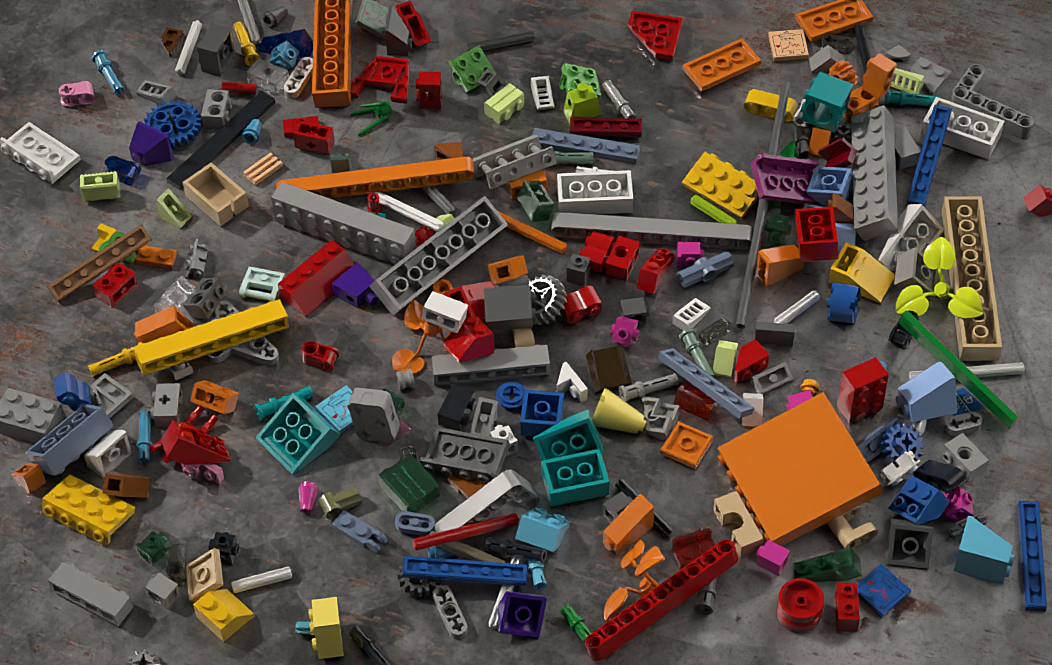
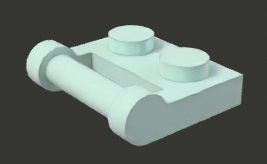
M249 266L239 290V297L246 298L247 296L270 302L278 300V283L285 278V273ZM249 287H255V288L270 290V291H272V292H271V294H270V293H265V292L250 290V289H248V288H249Z

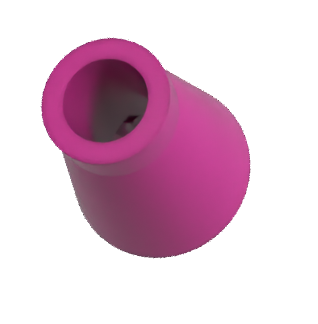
M302 482L298 488L300 511L311 513L318 493L317 485L313 482Z

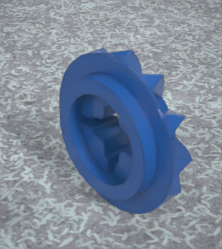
M516 382L504 383L497 389V401H499L503 408L508 407L512 410V408L517 407L519 409L520 405L523 404L526 389L523 385ZM511 391H513L514 398L512 400L509 399Z

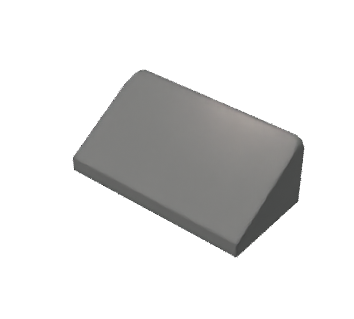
M786 362L749 378L759 394H763L794 379Z

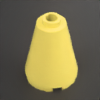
M604 388L592 417L595 426L635 434L638 431H643L646 424L644 415Z

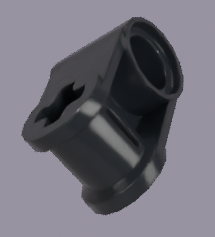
M909 310V312L919 321L918 314L914 311ZM898 321L893 327L888 341H895L902 344L904 348H908L913 336Z

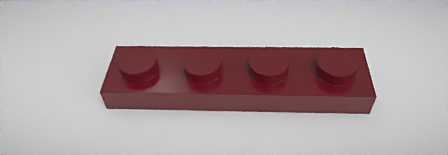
M570 117V134L581 136L642 137V119Z

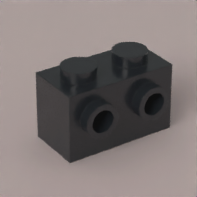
M453 384L437 414L438 425L461 431L463 425L466 426L469 421L470 411H474L476 407L475 391Z

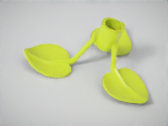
M937 238L925 249L923 260L928 268L932 270L938 269L940 282L935 285L934 292H926L924 294L922 288L918 285L906 287L897 299L896 312L902 314L906 310L916 312L918 316H922L929 307V301L926 296L937 295L941 299L953 298L949 302L948 308L957 317L975 318L983 315L984 310L981 299L975 289L961 287L954 295L952 294L951 287L945 283L942 269H951L955 264L956 256L952 245L945 238Z

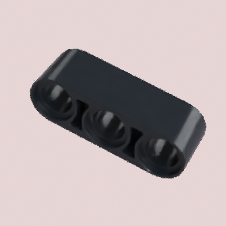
M933 460L926 461L913 471L914 477L946 493L953 492L966 482V476L961 469Z

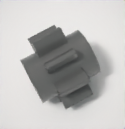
M840 124L836 131L832 132L831 137L834 138V141L844 138L847 142L851 143L852 127Z

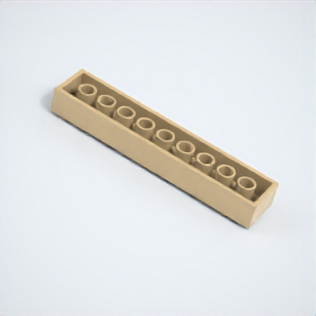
M982 196L944 197L942 206L945 239L952 245L956 256L954 266L949 269L952 294L955 295L956 291L961 287H971L978 292L984 310L983 315L975 318L955 316L960 361H999L1002 342Z

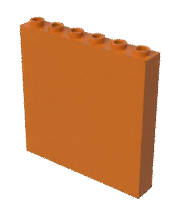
M824 392L717 447L720 453L717 457L721 465L727 466L728 471L726 473L730 481H735L738 485L735 489L740 497L744 496L746 499L745 505L748 512L754 513V521L757 528H762L764 531L763 537L765 542L770 540L783 546L883 493L879 481Z

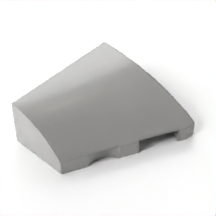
M643 397L642 402L645 409L644 417L646 419L647 433L657 439L666 441L676 425L681 412L680 406L661 403L659 398Z

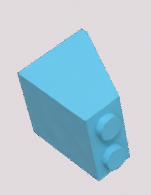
M968 516L954 571L1003 584L1004 577L1009 578L1015 556L1011 554L1013 546L975 518Z

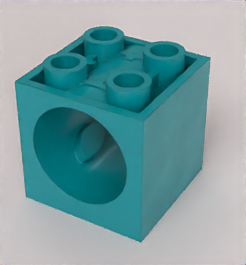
M819 72L816 78L813 77L810 90L807 89L803 99L806 101L803 102L800 112H803L801 120L835 132L847 111L853 84Z

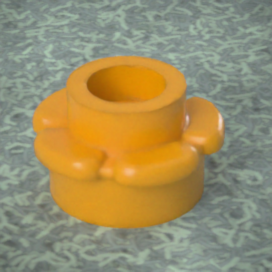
M805 379L800 386L802 391L810 390L812 396L820 391L819 383L813 379Z

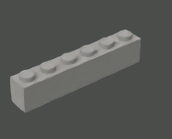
M547 345L496 349L494 354L458 363L451 354L432 356L434 386L550 375Z

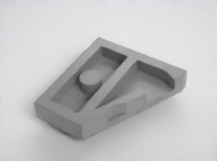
M105 373L91 385L98 406L103 408L109 419L133 398L129 390Z

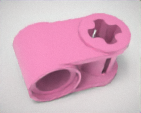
M88 81L64 84L59 87V94L62 97L61 105L63 107L70 108L78 105H88L94 101L92 84Z

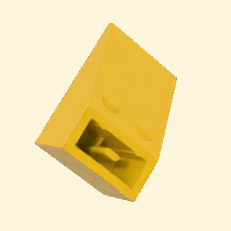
M845 243L838 255V259L834 261L830 268L828 283L832 284L835 282L861 287V296L881 304L895 279V274L865 250Z

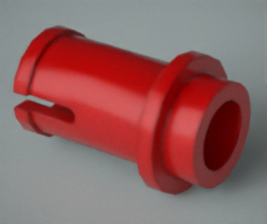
M370 193L367 197L369 203L367 210L378 215L382 211V206L379 202L380 197L377 193H374L375 198H373V193Z

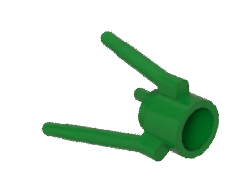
M388 101L361 104L360 108L368 109L351 113L354 116L375 111L376 116L381 117L360 131L358 135L361 136L381 122L388 120V115L392 114V108Z

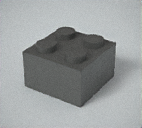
M211 23L210 27L205 30L204 37L198 42L196 48L202 72L217 76L223 74L235 53L231 28Z

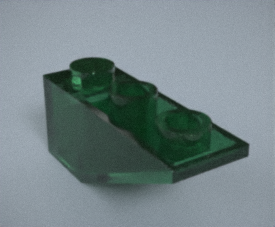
M851 547L793 563L795 579H808L813 582L846 581L862 576L860 558Z

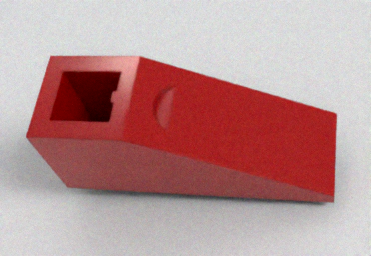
M658 248L640 268L636 289L654 294L661 286L675 254L671 253L668 249Z

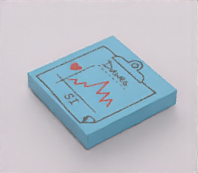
M347 385L315 406L316 411L340 434L354 425L347 407L353 391Z

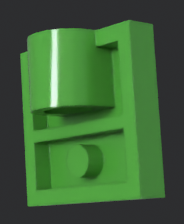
M479 45L448 62L453 70L452 75L458 85H462L466 93L480 86L476 81L487 69L494 71Z
M567 63L563 64L561 67L563 75L560 79V89L569 92L577 89L578 84L585 83L592 86L598 100L602 95L596 70Z

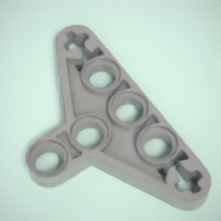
M221 301L215 309L217 319L227 317V313L223 310H227L228 316L239 313L228 301ZM264 336L220 350L221 354L217 357L208 354L209 361L215 364L224 361L233 354L267 366H273L279 361L278 350ZM256 342L263 343L261 347L253 346Z

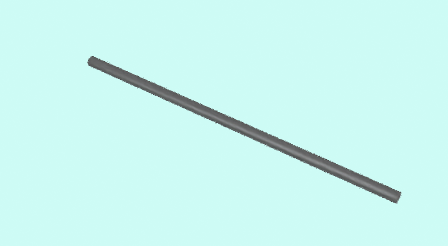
M787 81L782 82L768 155H778L791 86ZM766 199L759 200L736 320V327L739 329H744L746 324L758 251L760 250L769 200Z

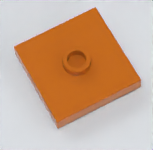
M678 421L662 446L660 454L696 470L713 442L714 436Z

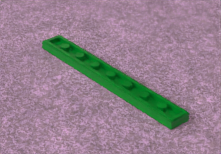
M909 311L903 312L899 324L939 362H942L953 376L1008 429L1015 426L1018 416Z

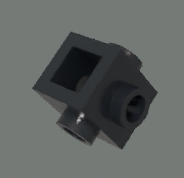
M216 532L214 539H211L209 542L208 550L210 551L213 548L220 550L221 563L233 565L234 559L239 553L240 545L237 544L236 535L229 532Z

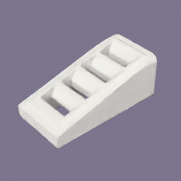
M549 76L531 78V89L537 111L554 109ZM539 97H548L547 99H539ZM549 102V104L540 105V103Z
M695 298L673 316L672 324L683 331L693 328L711 310V307Z

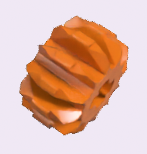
M838 61L829 68L830 76L852 83L853 87L857 84L858 76L856 75V70H854L853 65H850L849 61Z

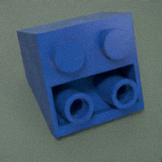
M911 475L888 509L919 525L939 518L950 503V500L940 490Z

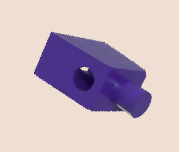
M358 262L332 283L333 295L354 307H360L365 302L373 306L379 299L369 287L374 282V279Z

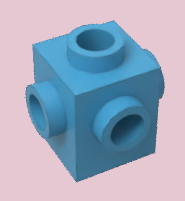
M285 41L273 49L269 62L281 72H284L296 65V58L300 51L288 41Z

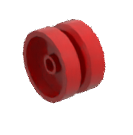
M796 578L785 583L778 594L777 618L780 624L786 629L797 633L811 631L819 625L824 608V594L821 588L808 579Z

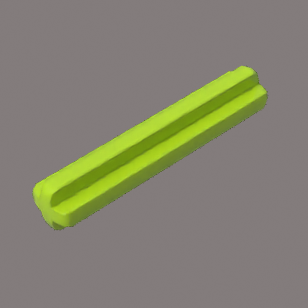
M694 195L691 198L690 203L718 222L727 224L738 223L736 219L698 195Z

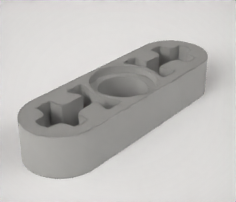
M439 585L433 590L434 603L450 636L457 640L463 639L468 633L464 616L451 589L446 585ZM440 593H443V595H446V602H445V603H444L442 597L439 596ZM448 608L456 611L452 616H447L444 612ZM455 621H457L458 627L461 628V631L459 632L457 629H455Z

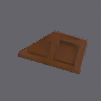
M167 27L162 35L161 44L169 57H172L184 35L183 30Z

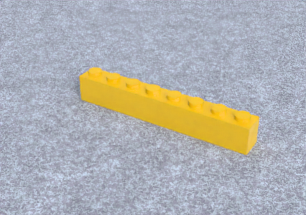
M280 299L268 302L267 304L197 325L169 336L142 343L134 347L135 358L144 376L289 328L288 315Z

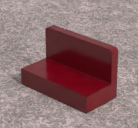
M840 138L819 149L818 154L827 161L825 167L845 168L853 164L858 151L844 138Z

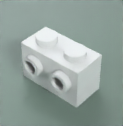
M432 291L423 307L422 320L458 333L466 318L468 305Z

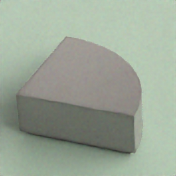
M897 45L887 51L885 57L890 60L906 61L910 59L911 54L900 45Z

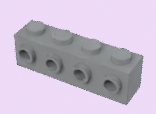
M62 562L48 579L53 592L116 626L121 624L133 608L130 596L126 592L115 590L109 583L98 581L94 575L90 573L85 574L73 564L69 565Z

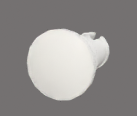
M900 413L897 414L901 424L906 423L907 428L912 425V431H919L918 437L923 435L927 419L911 422L907 416Z

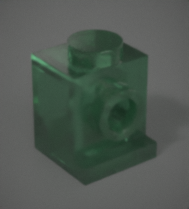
M152 531L141 543L135 545L138 556L151 566H154L170 550L168 538L162 532L157 534Z

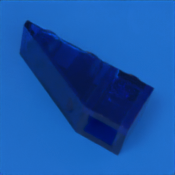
M305 29L294 30L292 32L263 37L258 48L259 52L271 54L275 47L288 41L300 51L297 58L311 55L313 39Z

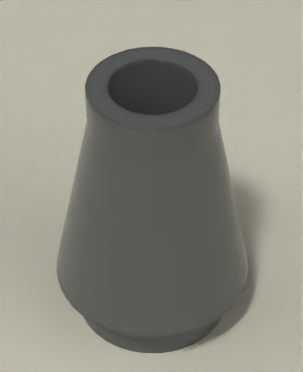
M280 6L279 8L266 11L263 15L265 25L275 27L288 14L287 8Z

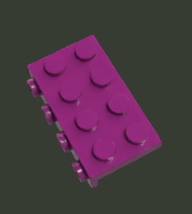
M762 153L750 162L759 199L799 204L806 203L816 206L820 204L806 193L813 175V169L818 166L817 161Z

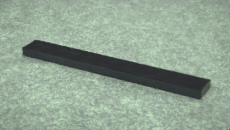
M263 91L258 93L166 178L167 182L182 190L184 188L183 182L219 156L242 134L253 119L260 118L275 104V98Z

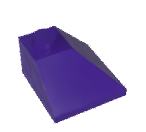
M139 121L136 124L129 146L131 159L145 166L172 161L173 153L169 135Z

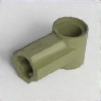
M353 487L337 494L333 492L325 493L319 498V503L326 518L334 519L343 510L362 504V499L358 489Z

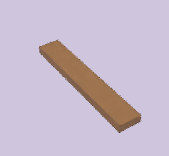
M141 224L47 287L57 302H60L153 239Z

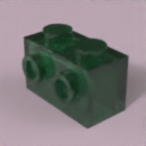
M540 180L523 181L518 200L532 222L548 221L554 207L552 199Z

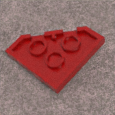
M632 10L628 28L655 58L673 60L683 18Z

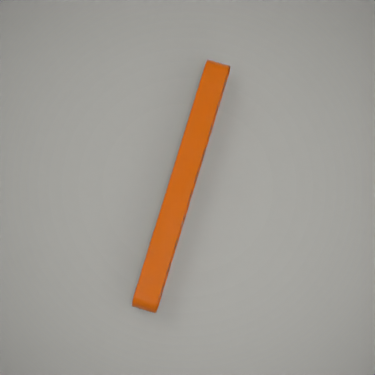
M458 157L285 179L276 183V189L281 182L331 199L472 180L475 176L474 163L470 157Z

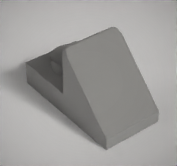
M479 397L470 433L490 437L494 421L497 422L499 401Z

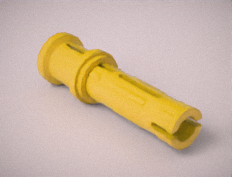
M236 22L233 27L241 44L240 51L245 57V64L254 66L260 61V56L256 53V46L251 43L244 23Z
M134 347L124 348L117 355L88 365L92 377L125 363L127 365L132 364L136 360Z

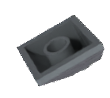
M389 5L385 26L387 55L408 56L409 49H412V38H409V30L393 5Z
M891 519L887 564L929 569L933 528L923 524L916 525L909 520Z

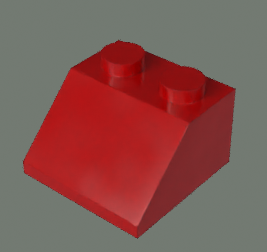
M469 317L464 320L458 333L452 331L443 342V346L458 363L494 354V334L478 317Z

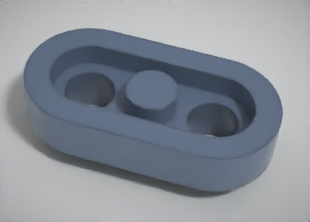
M404 511L400 512L395 518L396 528L402 533L427 536L431 531H435V520L427 514Z

